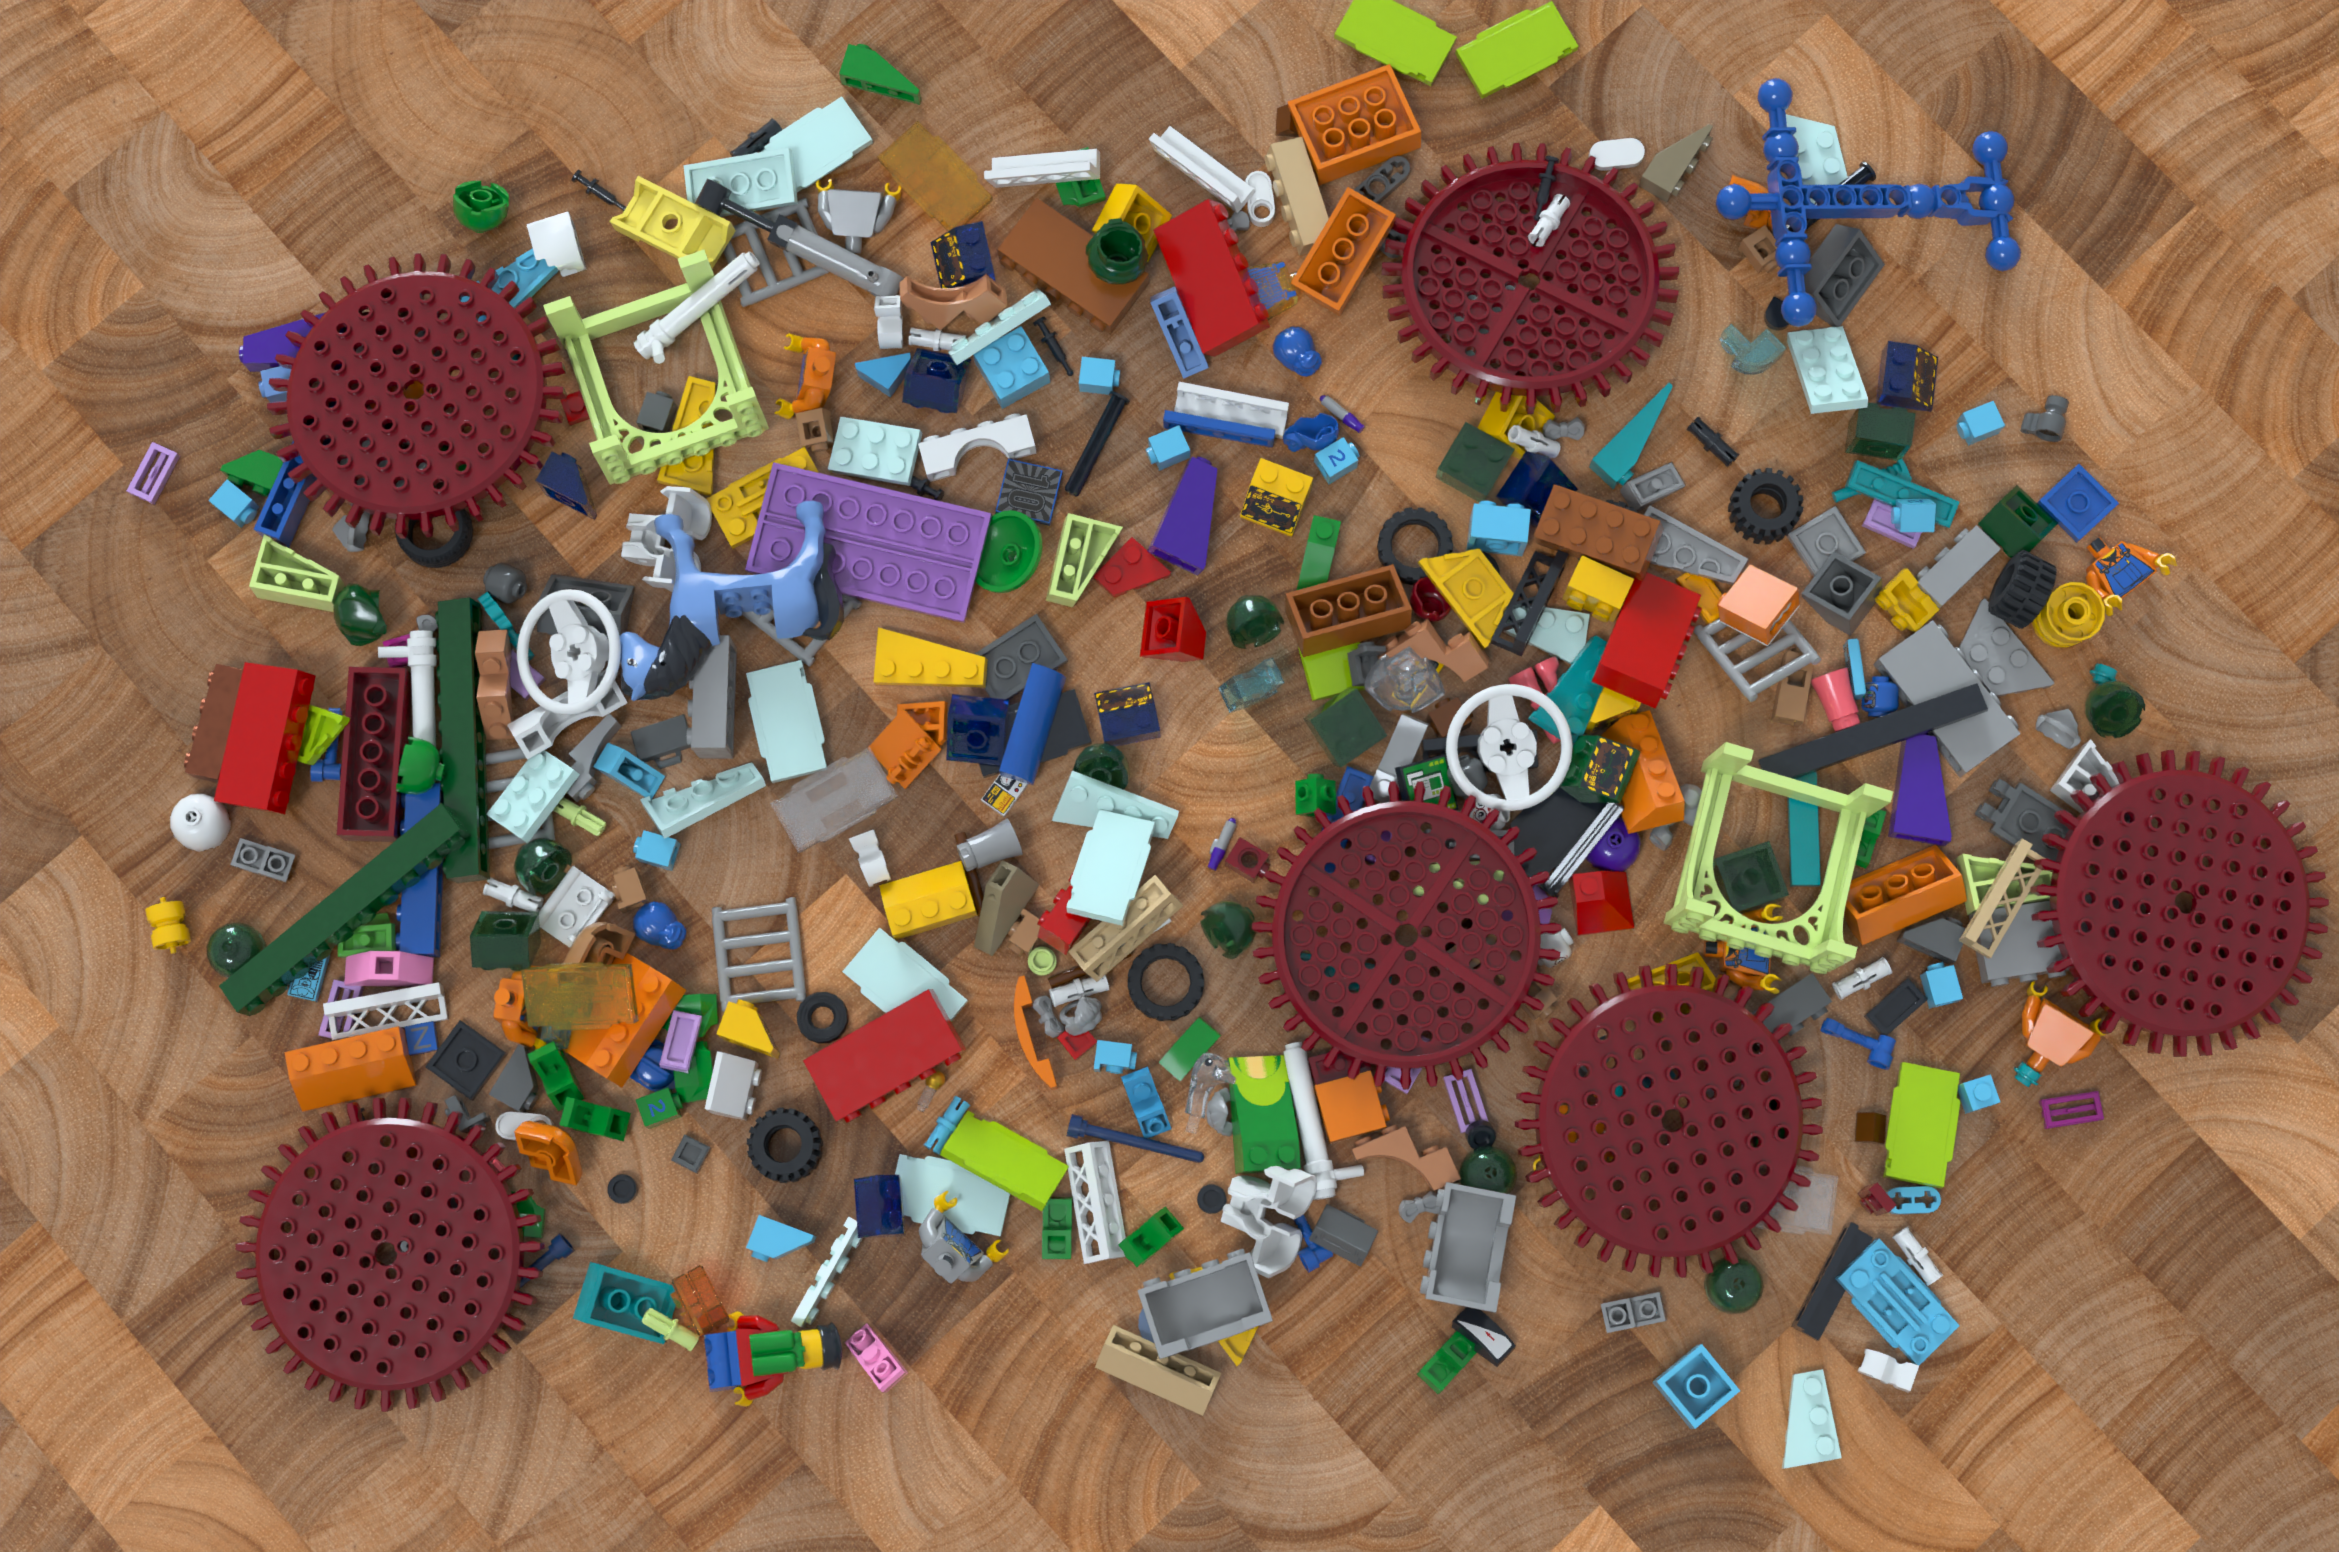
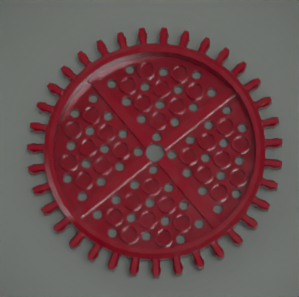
M1513 143L1511 151L1512 161L1499 162L1498 154L1493 146L1488 147L1486 158L1488 166L1481 168L1476 167L1474 160L1469 154L1463 155V169L1467 174L1459 178L1454 175L1447 165L1442 166L1440 176L1447 184L1446 187L1439 191L1426 179L1421 183V192L1430 199L1426 206L1410 197L1405 201V210L1417 217L1414 224L1396 217L1392 230L1407 235L1406 243L1386 239L1385 252L1400 255L1403 258L1402 263L1382 262L1381 275L1401 277V284L1384 285L1382 296L1383 299L1402 297L1404 305L1388 309L1387 317L1389 322L1408 317L1411 323L1410 326L1398 331V342L1401 344L1418 336L1423 344L1415 348L1412 352L1411 360L1417 363L1429 354H1432L1438 362L1432 366L1429 378L1435 381L1446 369L1455 373L1457 376L1453 379L1451 393L1454 395L1462 390L1466 381L1478 385L1475 391L1476 405L1480 406L1486 399L1487 391L1492 390L1502 393L1499 402L1500 411L1507 412L1511 404V395L1526 396L1525 408L1527 414L1534 413L1537 404L1536 396H1550V405L1553 412H1560L1562 404L1560 394L1570 391L1573 392L1575 400L1580 407L1586 406L1587 393L1584 389L1585 386L1594 383L1598 391L1605 398L1610 395L1611 391L1610 383L1604 377L1613 371L1625 384L1631 381L1632 372L1623 364L1628 357L1643 367L1649 364L1650 355L1638 347L1641 340H1644L1660 348L1664 339V335L1648 328L1651 321L1671 326L1674 314L1655 308L1657 301L1676 303L1679 290L1659 287L1660 280H1677L1679 275V267H1659L1658 259L1673 257L1676 249L1674 243L1661 246L1654 245V238L1666 234V222H1659L1647 227L1642 219L1649 217L1653 213L1655 204L1651 200L1637 209L1633 208L1629 201L1636 196L1638 185L1634 182L1621 193L1612 188L1611 186L1616 182L1618 169L1615 167L1607 172L1602 180L1591 175L1595 168L1596 157L1590 156L1585 161L1582 170L1569 166L1572 158L1571 148L1566 147L1561 154L1560 163L1554 164L1552 175L1557 179L1556 182L1551 184L1547 204L1542 206L1541 212L1547 210L1556 194L1563 195L1560 200L1567 197L1570 201V206L1560 218L1558 228L1552 230L1545 244L1541 247H1533L1528 239V235L1539 222L1534 220L1538 207L1536 202L1538 193L1534 192L1533 189L1539 188L1541 179L1538 176L1540 173H1545L1548 164L1545 161L1547 149L1544 143H1540L1537 148L1536 160H1522V149L1519 143ZM1502 197L1504 198V201L1498 202L1496 198ZM1463 206L1466 207L1467 210L1460 211L1458 208ZM1526 209L1529 211V213L1523 214L1520 212V210ZM1589 212L1591 215L1584 216L1582 215V213ZM1488 218L1492 222L1484 223L1482 220ZM1611 223L1614 224L1616 227L1608 228L1607 224ZM1452 228L1454 229V231L1449 233L1446 232L1445 229ZM1513 230L1516 234L1509 235L1507 231ZM1576 233L1578 237L1572 238L1569 234ZM1477 240L1479 243L1473 245L1469 241ZM1600 245L1603 249L1597 250L1593 246ZM1438 249L1441 253L1434 254L1432 250ZM1501 252L1503 256L1497 257L1494 253ZM1562 254L1565 258L1558 259L1556 255ZM1625 257L1627 261L1621 262L1618 258ZM1458 261H1463L1465 265L1458 266L1456 263ZM1526 264L1528 267L1522 269L1518 265ZM1586 266L1590 270L1585 272L1581 270V267ZM1426 271L1428 274L1422 276L1418 272ZM1487 273L1490 275V277L1483 278L1481 277V274ZM1532 273L1539 278V284L1534 290L1530 291V288L1518 284L1520 276ZM1550 276L1552 280L1546 281L1543 277ZM1610 278L1613 279L1615 282L1609 284L1605 280ZM1450 283L1452 287L1446 288L1443 284ZM1511 285L1515 289L1507 290L1505 287ZM1574 288L1577 290V292L1570 293L1568 289ZM1637 291L1639 295L1634 296L1630 292ZM1475 295L1477 299L1470 300L1468 296ZM1535 297L1539 299V302L1534 303L1530 299ZM1599 300L1602 304L1595 305L1593 301ZM1436 304L1439 308L1434 310L1430 308V305ZM1499 307L1501 311L1494 312L1492 308ZM1562 310L1564 314L1558 315L1555 311ZM1623 312L1627 316L1622 318L1619 317L1617 314ZM1459 316L1464 320L1457 322L1454 318ZM1523 319L1526 323L1521 325L1517 323V320ZM1586 322L1589 326L1582 327L1579 323ZM1486 329L1488 330V333L1481 334L1479 330ZM1547 331L1551 336L1545 337L1542 335V332ZM1611 334L1614 338L1609 340L1605 338V335ZM1447 338L1451 342L1447 344L1443 339ZM1510 341L1513 343V345L1506 346L1504 345V342ZM1574 344L1576 348L1569 349L1566 345ZM1473 351L1475 355L1468 356L1466 352ZM1534 353L1538 357L1536 359H1532L1528 355ZM1598 356L1600 359L1593 361L1591 357ZM1492 363H1497L1500 365V367L1492 368L1490 365ZM1561 366L1563 370L1556 371L1553 367Z
M421 253L415 254L413 261L414 272L402 273V268L396 258L390 257L388 267L391 276L379 280L374 269L369 264L365 265L364 275L369 284L357 290L352 281L343 276L340 278L341 285L348 295L336 303L329 294L322 291L319 297L323 305L329 310L320 319L306 310L300 313L307 325L313 327L308 335L303 337L296 332L288 331L285 336L294 346L300 347L296 358L276 354L275 360L283 368L291 369L289 379L269 378V385L275 391H287V400L267 403V409L272 415L287 414L288 423L276 425L269 428L275 439L292 435L294 441L293 444L278 450L276 453L283 463L301 456L304 462L288 473L295 484L312 473L317 478L303 492L311 502L316 500L326 489L333 494L323 507L327 515L333 517L344 502L351 505L352 507L345 519V522L351 528L355 529L363 513L367 512L373 514L370 530L374 535L380 536L385 519L392 518L396 519L395 532L400 539H406L409 520L421 519L420 527L425 536L433 537L434 527L432 518L445 515L446 523L455 532L459 530V521L455 512L466 507L469 508L470 514L480 522L484 520L482 509L478 506L477 502L490 495L495 504L501 508L506 506L503 494L497 489L505 481L509 480L514 487L523 491L527 486L522 477L515 473L519 466L525 462L534 469L541 470L543 467L538 457L529 453L534 443L536 442L547 447H554L556 443L551 435L540 432L543 421L563 423L564 418L561 413L556 410L546 409L547 399L567 398V392L562 386H547V377L566 374V369L562 362L544 365L543 356L561 350L556 338L537 344L534 338L551 328L545 316L529 325L525 323L523 319L537 308L531 297L524 300L516 308L509 304L519 292V288L514 281L511 280L499 294L491 290L499 278L495 269L490 267L480 283L471 280L476 266L472 260L467 258L459 276L449 274L451 261L447 254H441L437 272H425L426 262ZM431 294L428 300H422L424 295ZM464 296L470 297L467 302H461ZM364 310H370L368 315H361ZM405 311H408V312H409L406 317H404V318H401V317H400V315H401L403 312H405ZM441 314H448V316L445 319H439ZM486 315L487 318L484 321H478L480 316ZM347 327L345 333H339L341 328ZM381 329H387L384 335H378ZM420 331H426L424 336L417 337ZM459 333H465L463 338L456 339ZM498 335H504L501 341L495 340ZM358 347H364L362 352L356 353ZM403 348V352L401 354H395L397 349ZM438 350H442V351H443L440 356H438V357H435V356H434V354H435L436 351H438ZM482 352L481 357L473 358L475 353ZM521 354L519 360H512L514 355ZM337 364H342L341 369L334 370ZM376 366H381L380 371L373 372ZM415 368H420L418 374H412V371ZM454 370H460L457 376H451V373ZM493 372H499L496 378H490ZM414 381H419L420 384L424 385V394L421 398L417 400L406 398L404 389L407 390L410 385L415 384ZM314 382H320L318 387L312 388ZM353 384H359L356 390H351ZM392 386H398L395 392H390ZM437 387L436 393L429 394L431 388ZM472 389H476V390H477V392H476L475 395H473V396H469V395H468V393H469L470 390H472ZM511 391L516 392L513 398L507 397ZM337 401L333 408L328 407L330 402ZM376 403L374 409L368 410L369 404ZM410 405H415L413 411L407 412V408ZM449 407H455L452 413H446ZM494 409L492 415H485L487 410ZM309 419H314V423L312 425H306V422ZM348 421H354L351 427H345ZM387 423H393L390 429L386 430L384 428ZM432 425L430 431H424L425 426ZM466 427H472L469 433H463ZM505 429H511L509 435H503ZM325 439H331L330 444L323 445ZM365 441H371L368 447H362ZM404 443H410L407 449L401 448ZM443 445H449L447 451H441ZM483 447H489L486 453H480ZM348 458V462L345 465H340L342 459ZM381 461H388L386 466L379 467ZM421 463H427L424 469H419ZM460 465H467L464 471H458ZM360 478H365V482L362 485H357V481ZM398 481H405L402 487H396ZM439 482H444L443 488L436 489V485Z
M2174 750L2162 751V771L2159 772L2153 771L2149 753L2136 755L2140 776L2134 778L2131 777L2124 760L2111 764L2119 784L2110 787L2106 778L2101 773L2089 777L2092 785L2099 793L2095 800L2092 801L2081 789L2073 791L2070 796L2083 811L2077 818L2065 810L2055 813L2054 817L2068 827L2069 830L2064 839L2057 834H2044L2042 841L2059 850L2056 860L2052 861L2046 858L2038 859L2034 862V866L2040 870L2052 872L2051 886L2041 884L2031 887L2030 893L2037 896H2050V911H2038L2032 914L2031 918L2032 921L2037 922L2051 920L2054 935L2043 937L2037 941L2038 948H2051L2058 944L2063 957L2058 961L2052 962L2046 968L2048 973L2062 972L2066 968L2070 970L2074 980L2065 985L2060 993L2063 997L2077 994L2081 989L2085 991L2090 998L2082 1005L2078 1012L2081 1017L2091 1016L2099 1006L2108 1012L2100 1026L2099 1031L2101 1033H2112L2120 1020L2128 1025L2122 1044L2125 1046H2135L2141 1030L2150 1032L2147 1051L2149 1054H2160L2164 1036H2173V1057H2187V1036H2196L2199 1056L2213 1055L2210 1034L2214 1033L2219 1034L2224 1050H2234L2238 1047L2232 1028L2238 1025L2241 1026L2248 1040L2258 1039L2261 1035L2252 1017L2260 1013L2269 1025L2279 1024L2282 1020L2270 1003L2277 997L2287 1006H2296L2299 1000L2285 988L2290 978L2300 984H2310L2313 978L2308 973L2297 968L2301 956L2307 960L2321 959L2323 955L2317 949L2305 945L2307 933L2316 935L2328 932L2327 926L2321 923L2309 922L2310 908L2319 909L2329 905V899L2322 897L2309 898L2307 884L2317 883L2325 879V872L2313 871L2305 874L2301 861L2318 852L2317 847L2306 846L2297 850L2291 839L2306 828L2305 823H2294L2285 828L2278 820V817L2286 812L2291 804L2287 800L2279 801L2268 809L2261 802L2271 787L2270 783H2259L2254 787L2252 793L2243 789L2242 786L2247 779L2250 769L2246 767L2237 768L2232 775L2231 781L2221 778L2225 765V758L2221 756L2212 758L2208 774L2199 772L2200 751L2187 752L2185 770H2176ZM2156 790H2159L2162 794L2160 800L2155 796ZM2184 795H2186L2189 799V803L2187 805H2185L2182 800ZM2211 800L2216 804L2215 810L2210 808ZM2237 807L2243 810L2242 815L2238 814ZM2125 813H2128L2131 817L2129 823L2124 820ZM2153 818L2158 822L2157 828H2154L2151 824ZM2180 823L2185 826L2184 833L2179 831ZM2207 829L2212 831L2211 838H2208L2206 835ZM2234 834L2239 836L2238 844L2233 840ZM2094 836L2098 837L2099 839L2098 846H2095L2093 844ZM2262 839L2266 841L2267 846L2265 849L2260 845ZM2122 841L2125 842L2127 845V849L2125 852L2122 851L2120 848V843ZM2149 847H2152L2154 850L2152 857L2148 854ZM2176 852L2181 854L2180 862L2175 859ZM2204 857H2206L2209 861L2207 867H2205L2202 863V859ZM2231 862H2233L2236 866V870L2234 872H2232L2229 867ZM2090 865H2093L2096 869L2094 875L2089 872ZM2258 867L2263 871L2262 877L2257 875ZM2118 870L2123 873L2121 880L2116 876ZM2145 875L2149 876L2150 878L2149 885H2146L2144 883ZM2173 880L2178 884L2176 890H2173L2171 887ZM2200 885L2205 889L2203 896L2198 891ZM2227 891H2230L2232 894L2230 901L2226 898ZM2181 892L2191 894L2194 898L2192 899L2190 913H2182L2179 907L2175 905L2176 896ZM2087 893L2092 897L2090 904L2085 901ZM2254 896L2259 898L2257 906L2253 903ZM2114 899H2117L2119 901V907L2117 909L2114 908L2112 904ZM2282 901L2286 903L2285 911L2280 907ZM2141 904H2144L2147 908L2145 914L2140 911ZM2169 909L2174 912L2172 919L2167 915ZM2196 914H2199L2201 917L2200 924H2197L2195 921ZM2224 919L2228 921L2227 929H2224L2222 926ZM2083 922H2085L2088 926V930L2086 932H2083L2081 929V924ZM2251 924L2254 925L2256 929L2254 934H2252L2249 930ZM2110 927L2115 930L2113 938L2109 935ZM2278 930H2281L2283 933L2281 939L2277 937ZM2138 932L2143 936L2141 943L2136 939ZM2165 938H2168L2170 940V946L2168 948L2164 945ZM2192 943L2197 945L2196 953L2191 950ZM2220 948H2222L2225 952L2223 958H2221L2218 954ZM2247 953H2250L2252 956L2250 963L2246 961ZM2106 956L2111 958L2110 966L2105 964ZM2274 958H2277L2278 961L2274 967L2273 960ZM2134 961L2139 964L2137 971L2132 967ZM2162 966H2164L2166 969L2165 976H2162L2160 974V968ZM2189 971L2194 975L2192 981H2189L2187 978ZM2217 976L2221 979L2219 987L2215 984ZM2244 981L2248 984L2246 992L2242 989ZM2130 990H2133L2135 993L2133 1000L2128 995ZM2158 995H2160L2163 999L2161 1005H2158L2156 1002V997ZM2185 1000L2189 1001L2190 1008L2188 1010H2186L2183 1005ZM2213 1005L2217 1007L2216 1015H2213L2211 1012Z
M1392 781L1388 787L1390 802L1375 804L1373 791L1369 786H1365L1362 792V797L1366 803L1365 808L1353 812L1349 801L1343 795L1338 796V807L1343 812L1344 817L1333 823L1328 820L1325 812L1319 808L1314 811L1316 821L1324 830L1312 838L1305 829L1299 826L1293 829L1297 839L1306 845L1298 856L1292 854L1286 848H1278L1276 852L1280 858L1289 862L1292 866L1286 876H1281L1275 871L1266 870L1264 877L1270 883L1281 886L1278 898L1272 899L1267 896H1257L1255 901L1262 908L1274 909L1272 923L1261 921L1252 923L1253 931L1260 934L1272 933L1273 946L1268 948L1260 947L1253 950V957L1261 960L1274 957L1277 967L1276 971L1264 973L1258 977L1259 983L1261 985H1269L1275 981H1281L1285 993L1274 997L1268 1003L1272 1010L1280 1009L1285 1004L1291 1002L1298 1012L1293 1018L1286 1021L1283 1028L1288 1033L1294 1031L1301 1023L1305 1022L1313 1030V1033L1304 1040L1301 1047L1306 1053L1314 1049L1320 1039L1330 1044L1332 1049L1325 1056L1323 1064L1327 1068L1332 1067L1336 1063L1337 1057L1341 1052L1353 1057V1062L1348 1069V1078L1355 1080L1360 1074L1363 1062L1376 1065L1377 1069L1373 1077L1376 1087H1382L1385 1082L1387 1067L1401 1069L1400 1083L1403 1090H1409L1412 1082L1410 1077L1411 1069L1419 1068L1426 1069V1081L1430 1088L1437 1087L1438 1077L1435 1072V1066L1445 1063L1450 1064L1452 1075L1457 1081L1463 1079V1069L1458 1059L1470 1053L1474 1056L1476 1064L1484 1070L1488 1067V1062L1480 1047L1492 1040L1498 1050L1507 1054L1511 1050L1510 1046L1501 1037L1499 1032L1509 1023L1518 1032L1526 1034L1529 1031L1528 1025L1515 1015L1521 1004L1529 1006L1534 1011L1541 1012L1544 1008V1004L1539 999L1528 995L1532 982L1539 983L1545 987H1553L1555 981L1550 975L1541 974L1536 971L1539 959L1559 960L1561 953L1555 949L1541 948V935H1555L1562 931L1561 924L1540 923L1539 911L1552 909L1558 905L1557 897H1547L1541 900H1536L1533 887L1544 884L1550 879L1548 871L1539 872L1532 877H1527L1522 868L1523 864L1533 860L1537 855L1536 849L1534 847L1526 849L1522 854L1515 857L1508 848V845L1517 839L1520 829L1515 826L1499 839L1490 831V828L1498 821L1500 812L1497 809H1493L1487 814L1483 823L1472 819L1470 814L1476 806V797L1472 795L1465 800L1461 812L1448 808L1447 805L1451 798V789L1448 786H1444L1441 790L1437 805L1423 801L1426 790L1424 783L1421 781H1417L1414 788V801H1399V787L1396 781ZM1428 823L1432 826V830L1430 833H1423L1421 826ZM1383 832H1390L1392 838L1389 841H1383L1381 839ZM1453 839L1456 842V846L1453 849H1448L1445 846V842ZM1343 840H1350L1352 846L1349 849H1343L1341 847ZM1407 848H1414L1416 854L1413 857H1407L1405 855ZM1472 855H1477L1480 857V863L1472 865L1469 862V858ZM1367 856H1374L1376 862L1373 865H1367L1365 863ZM1332 863L1336 866L1333 873L1325 871L1327 864ZM1432 863H1437L1440 866V870L1437 873H1432L1429 870V866ZM1392 871H1397L1400 874V878L1397 881L1389 879V874ZM1496 871L1504 873L1505 877L1502 881L1494 879L1493 875ZM1352 879H1357L1360 882L1357 889L1349 887V882ZM1456 879H1461L1464 881V887L1456 889L1453 886V882ZM1312 887H1317L1320 890L1317 897L1309 895V890ZM1416 887L1424 889V894L1421 897L1414 896L1413 890ZM1381 895L1384 898V902L1381 905H1375L1373 903L1374 896ZM1480 895L1488 897L1489 901L1486 905L1478 903L1477 898ZM1341 903L1344 906L1343 911L1335 913L1333 911L1334 904ZM1440 903H1445L1448 905V911L1440 913L1437 910V906ZM1301 911L1304 914L1303 919L1295 921L1293 919L1294 912ZM1504 911H1510L1513 914V918L1510 921L1502 919ZM1398 912H1407L1408 918L1405 921L1398 920ZM1464 919L1472 921L1473 925L1470 929L1462 927L1461 922ZM1358 920H1367V927L1359 929L1357 927ZM1402 925H1411L1418 933L1416 942L1409 947L1400 945L1395 939L1396 930ZM1325 927L1328 930L1327 935L1319 937L1317 935L1318 928ZM1424 927H1429L1432 929V934L1429 937H1424L1421 934V930ZM1488 935H1494L1497 938V942L1494 945L1486 943ZM1382 936H1391L1392 942L1389 945H1383L1381 943ZM1343 943L1351 944L1352 949L1349 953L1341 951ZM1448 943L1456 945L1457 949L1454 953H1448L1445 950V946ZM1303 951H1309L1311 953V959L1308 961H1303L1301 959V953ZM1408 951H1413V952H1415V953H1416V958H1415V960H1413V961H1408V960H1406V958H1405L1406 952H1408ZM1511 952H1520L1521 959L1513 961L1510 958ZM1472 959H1478L1481 962V966L1478 969L1470 967L1469 963ZM1366 960H1375V967L1367 969L1365 967ZM1327 967H1333L1336 970L1333 977L1325 975L1324 972ZM1432 967L1440 969L1438 977H1432L1429 974V970ZM1390 976H1399V984L1391 985L1389 983ZM1495 976H1504L1505 983L1503 985H1496L1494 982ZM1351 983L1359 984L1360 989L1357 993L1349 991ZM1456 983L1464 985L1465 990L1462 993L1454 991L1453 987ZM1311 991L1319 993L1317 1001H1311L1308 998ZM1416 991L1424 993L1422 1001L1414 1000L1413 994ZM1481 999H1486L1489 1002V1007L1485 1010L1478 1007V1002ZM1374 1000H1383V1008L1375 1009L1373 1007ZM1335 1007L1343 1009L1344 1013L1341 1017L1333 1015L1332 1012ZM1441 1007H1445L1449 1011V1014L1444 1018L1439 1017L1437 1014L1438 1009ZM1400 1015H1405L1408 1018V1023L1404 1026L1397 1023V1018ZM1365 1023L1368 1026L1367 1032L1359 1033L1357 1025ZM1465 1023L1473 1026V1031L1469 1034H1465L1462 1031V1026ZM1425 1031H1429L1433 1035L1432 1040L1429 1042H1425L1421 1038L1422 1033ZM1384 1039H1389L1392 1042V1047L1388 1050H1384L1381 1047V1042Z
M1666 964L1664 971L1665 984L1654 985L1651 968L1649 965L1639 966L1640 988L1630 990L1625 974L1623 972L1613 973L1614 983L1618 990L1617 995L1607 998L1604 989L1598 983H1592L1589 985V989L1597 1002L1596 1006L1587 1012L1580 1001L1571 998L1567 1001L1569 1009L1578 1017V1020L1570 1028L1557 1018H1551L1548 1021L1550 1027L1558 1032L1562 1038L1555 1048L1547 1042L1535 1041L1533 1047L1538 1052L1549 1057L1544 1070H1541L1536 1066H1524L1522 1070L1528 1077L1541 1080L1538 1093L1520 1092L1516 1094L1517 1100L1523 1103L1536 1104L1535 1119L1522 1118L1516 1120L1515 1127L1522 1130L1535 1129L1537 1143L1524 1145L1517 1149L1518 1155L1531 1157L1535 1154L1540 1155L1543 1167L1528 1173L1525 1176L1526 1181L1537 1183L1548 1178L1553 1187L1551 1192L1543 1195L1537 1201L1539 1206L1543 1208L1549 1207L1560 1199L1567 1208L1557 1218L1554 1226L1562 1230L1568 1227L1575 1218L1584 1225L1583 1230L1576 1236L1573 1244L1579 1248H1584L1594 1234L1604 1239V1242L1598 1251L1597 1259L1605 1263L1610 1259L1616 1245L1625 1248L1626 1253L1622 1261V1270L1631 1273L1636 1266L1638 1254L1649 1255L1648 1276L1658 1278L1661 1272L1662 1257H1673L1675 1276L1685 1278L1687 1276L1686 1256L1697 1255L1702 1272L1708 1274L1713 1272V1263L1709 1251L1721 1248L1724 1259L1729 1264L1734 1265L1738 1263L1737 1253L1731 1243L1734 1240L1743 1237L1746 1245L1752 1250L1758 1251L1762 1248L1759 1239L1751 1230L1760 1221L1772 1232L1779 1233L1782 1228L1778 1221L1769 1214L1776 1203L1786 1210L1796 1212L1799 1206L1793 1199L1786 1197L1783 1193L1789 1182L1799 1187H1810L1811 1181L1803 1175L1796 1174L1794 1170L1798 1158L1808 1162L1819 1160V1154L1812 1150L1801 1149L1803 1134L1814 1136L1823 1133V1127L1812 1123L1803 1124V1109H1815L1822 1106V1099L1813 1097L1801 1099L1798 1085L1810 1083L1817 1076L1815 1072L1806 1071L1795 1075L1790 1062L1801 1058L1807 1050L1805 1046H1797L1784 1052L1778 1041L1788 1035L1793 1027L1790 1023H1783L1778 1025L1772 1032L1767 1029L1763 1021L1771 1015L1775 1008L1771 1003L1761 1005L1754 1015L1744 1008L1747 1001L1751 998L1752 988L1743 986L1738 991L1735 1000L1732 1001L1724 997L1729 976L1719 974L1715 979L1712 991L1702 989L1701 983L1704 976V968L1702 967L1692 968L1688 986L1678 985L1677 964ZM1683 1003H1686L1689 1007L1686 1014L1680 1011ZM1655 1012L1661 1014V1020L1658 1023L1653 1020ZM1628 1020H1631L1634 1024V1028L1631 1031H1627L1625 1028ZM1719 1023L1724 1025V1032L1721 1034L1716 1031V1026ZM1600 1029L1606 1031V1037L1603 1040H1600L1597 1035ZM1692 1031L1697 1034V1040L1693 1043L1689 1040V1034ZM1664 1040H1667L1670 1044L1667 1051L1661 1048ZM1754 1043L1760 1045V1051L1757 1054L1752 1051ZM1636 1049L1642 1051V1057L1639 1060L1634 1057ZM1728 1051L1733 1054V1059L1730 1062L1725 1060V1054ZM1609 1057H1612L1615 1061V1065L1612 1068H1608L1606 1065V1060ZM1700 1060H1703L1706 1064L1705 1069L1702 1071L1697 1067V1063ZM1581 1066L1587 1068V1074L1584 1077H1581L1578 1073ZM1673 1068L1678 1071V1077L1674 1080L1670 1077V1071ZM1763 1071H1766L1769 1075L1766 1082H1763L1760 1077ZM1645 1077H1648L1651 1080V1084L1648 1088H1645L1642 1085V1081ZM1737 1079L1742 1085L1738 1091L1733 1087V1083ZM1619 1085L1623 1088V1094L1620 1097L1615 1095V1088ZM1709 1088L1714 1091V1096L1711 1099L1706 1097V1091ZM1590 1094H1593L1596 1098L1593 1105L1587 1103V1097ZM1681 1097H1685L1687 1100V1104L1683 1108L1678 1104ZM1772 1099L1777 1102V1107L1774 1110H1771L1769 1107V1102ZM1562 1103H1566L1568 1106V1111L1565 1114L1559 1111ZM1655 1105L1659 1108L1657 1116L1651 1114V1108ZM1744 1108H1748L1750 1111V1116L1747 1119L1742 1117V1110ZM1669 1109L1678 1110L1681 1116V1123H1683L1682 1127L1674 1132L1665 1130L1662 1125L1661 1119ZM1626 1114L1632 1117V1122L1629 1125H1625L1623 1122ZM1718 1116L1723 1120L1720 1127H1716L1714 1124V1120ZM1598 1123L1604 1125V1131L1601 1134H1598L1595 1129ZM1690 1125L1695 1127V1134L1692 1136L1687 1134V1128ZM1783 1127L1785 1129L1784 1137L1779 1138L1778 1130ZM1574 1131L1577 1138L1571 1143L1568 1140V1134ZM1662 1134H1666L1668 1137V1141L1664 1145L1659 1141ZM1753 1136L1758 1138V1145L1756 1147H1752L1750 1144ZM1637 1142L1640 1145V1151L1635 1154L1632 1151V1145ZM1725 1145L1731 1147V1153L1728 1156H1725L1723 1153ZM1608 1151L1613 1154V1159L1610 1162H1606L1604 1159V1155ZM1701 1153L1704 1161L1698 1165L1695 1158ZM1579 1160L1585 1162V1168L1582 1171H1579L1576 1167ZM1671 1162L1676 1164V1171L1674 1173L1668 1171V1165ZM1763 1164L1767 1167L1765 1175L1759 1173V1167ZM1643 1171H1647L1649 1174L1646 1182L1640 1179ZM1735 1173L1740 1177L1737 1184H1733L1731 1180L1732 1175ZM1615 1180L1621 1182V1188L1618 1191L1613 1189V1182ZM1707 1182L1712 1184V1190L1709 1193H1706L1704 1190V1185ZM1591 1188L1594 1195L1588 1200L1585 1197V1192ZM1679 1191H1683L1685 1194V1198L1681 1202L1676 1198ZM1655 1199L1657 1201V1208L1650 1210L1649 1202ZM1742 1202H1746L1748 1204V1210L1746 1212H1742L1740 1210V1205ZM1625 1208L1630 1211V1216L1627 1219H1623L1621 1216V1212ZM1716 1210L1721 1213V1218L1718 1221H1714L1712 1217ZM1688 1219H1691L1694 1224L1690 1230L1685 1228V1222ZM1660 1228H1664L1666 1231V1236L1662 1239L1657 1235Z
M373 1098L374 1118L366 1121L362 1119L361 1108L358 1102L348 1103L347 1114L350 1119V1125L341 1128L336 1116L332 1112H325L321 1116L328 1134L320 1139L317 1138L314 1130L309 1126L300 1127L298 1131L308 1147L301 1154H298L294 1147L289 1144H281L278 1147L281 1155L291 1164L283 1173L271 1165H264L260 1171L266 1177L275 1181L276 1184L271 1194L263 1190H250L248 1196L254 1201L265 1204L261 1218L255 1215L240 1216L239 1220L240 1223L247 1227L258 1228L256 1243L244 1241L236 1244L235 1250L242 1253H255L256 1267L237 1271L236 1278L247 1280L257 1277L260 1291L255 1294H248L241 1299L242 1305L252 1306L263 1301L268 1315L257 1319L251 1325L253 1331L264 1330L273 1324L280 1335L269 1343L265 1351L267 1354L281 1351L287 1344L295 1355L286 1363L283 1371L286 1374L294 1373L303 1362L311 1366L313 1372L308 1377L304 1386L309 1391L316 1389L320 1385L324 1375L335 1380L330 1390L328 1401H340L344 1395L346 1385L357 1387L354 1409L359 1410L366 1408L370 1390H381V1411L388 1412L393 1410L394 1390L405 1389L406 1403L410 1410L420 1407L418 1386L428 1384L435 1402L446 1399L441 1379L448 1375L452 1376L456 1386L461 1391L471 1387L462 1367L472 1361L479 1372L488 1374L493 1368L481 1352L489 1344L501 1354L510 1352L512 1348L507 1341L497 1335L504 1324L512 1330H524L527 1324L520 1318L510 1314L515 1301L523 1305H534L538 1299L530 1293L519 1291L522 1277L529 1279L543 1277V1270L536 1267H524V1252L545 1249V1243L536 1240L524 1242L522 1229L524 1226H534L541 1222V1215L529 1214L521 1218L516 1205L520 1201L528 1200L534 1195L532 1189H520L512 1194L506 1183L507 1180L515 1177L522 1170L520 1165H510L502 1172L498 1171L492 1162L502 1154L505 1146L503 1143H496L490 1146L487 1152L483 1154L475 1146L486 1129L482 1125L474 1126L465 1139L456 1134V1129L461 1123L463 1113L459 1111H453L448 1116L445 1126L441 1127L434 1124L438 1103L427 1102L421 1121L411 1119V1098H400L397 1118H387L385 1098ZM386 1136L391 1138V1144L388 1147L383 1143V1139ZM413 1147L418 1151L415 1158H412L409 1154L410 1149ZM349 1151L353 1154V1160L350 1163L345 1158ZM438 1159H442L444 1162V1167L441 1170L436 1167ZM374 1163H377L380 1167L377 1174H374L371 1169ZM311 1167L315 1169V1176L313 1178H310L307 1173ZM465 1170L470 1173L468 1181H464L462 1178V1173ZM401 1174L406 1178L404 1185L398 1183V1177ZM336 1179H339L342 1183L339 1190L334 1187ZM427 1186L432 1189L430 1197L424 1194V1189ZM363 1190L368 1194L366 1201L360 1199V1193ZM299 1194L304 1198L302 1205L296 1203V1197ZM452 1198H456L459 1202L458 1207L455 1209L450 1205ZM388 1202H392L394 1205V1210L391 1213L386 1210ZM324 1206L330 1209V1214L327 1217L322 1214ZM479 1209L485 1212L483 1220L477 1218L476 1214ZM415 1213L419 1214L420 1216V1222L418 1224H415L412 1221V1217ZM351 1217L356 1220V1226L353 1229L348 1225V1220ZM286 1222H290L292 1225L289 1233L284 1229ZM441 1225L447 1228V1233L444 1236H441L438 1231ZM377 1229L382 1231V1238L380 1240L374 1237ZM313 1233L318 1236L316 1244L310 1241V1236ZM468 1236L473 1239V1245L470 1248L465 1245V1239ZM402 1241H406L409 1245L406 1252L402 1251L400 1247ZM382 1243H391L397 1252L396 1260L391 1265H384L376 1258ZM338 1245H342L344 1247V1253L342 1256L338 1255L336 1252V1248ZM494 1248H497L500 1252L498 1259H494L491 1256ZM275 1249L280 1252V1257L277 1260L274 1259ZM430 1252L435 1255L433 1263L427 1261V1255ZM366 1256L371 1261L369 1267H365L362 1263L363 1258ZM300 1261L306 1263L304 1271H301L298 1267ZM455 1264L461 1266L462 1270L459 1275L453 1272ZM391 1268H394L397 1271V1276L395 1279H392L389 1276V1270ZM327 1272L331 1273L333 1277L330 1283H327L324 1278ZM481 1276H486L488 1279V1284L485 1287L479 1282ZM417 1280L423 1282V1288L420 1291L415 1288ZM353 1284H356L359 1287V1291L356 1295H354L351 1292V1286ZM289 1288L294 1290V1297L292 1299L287 1296ZM444 1291L450 1295L448 1302H444L441 1298ZM380 1295L385 1298L383 1306H379L377 1303V1298ZM316 1299L321 1304L319 1310L313 1308V1302ZM470 1303H473L476 1306V1312L474 1314H471L468 1311V1305ZM406 1307L410 1308L412 1312L409 1318L403 1315V1310ZM341 1311H344L347 1314V1319L345 1322H342L339 1319V1314ZM432 1319L438 1322V1327L435 1330L430 1327ZM367 1323L373 1325V1332L371 1334L365 1330ZM303 1327L309 1330V1335L306 1338L301 1333ZM459 1330L464 1333V1340L462 1342L456 1338V1333ZM394 1334L400 1339L397 1346L391 1341ZM330 1338L335 1341L333 1349L327 1346V1341ZM420 1346L426 1349V1355L424 1357H421L418 1354V1349ZM356 1350L361 1353L360 1361H356L353 1357ZM382 1362H385L388 1366L386 1373L380 1370Z

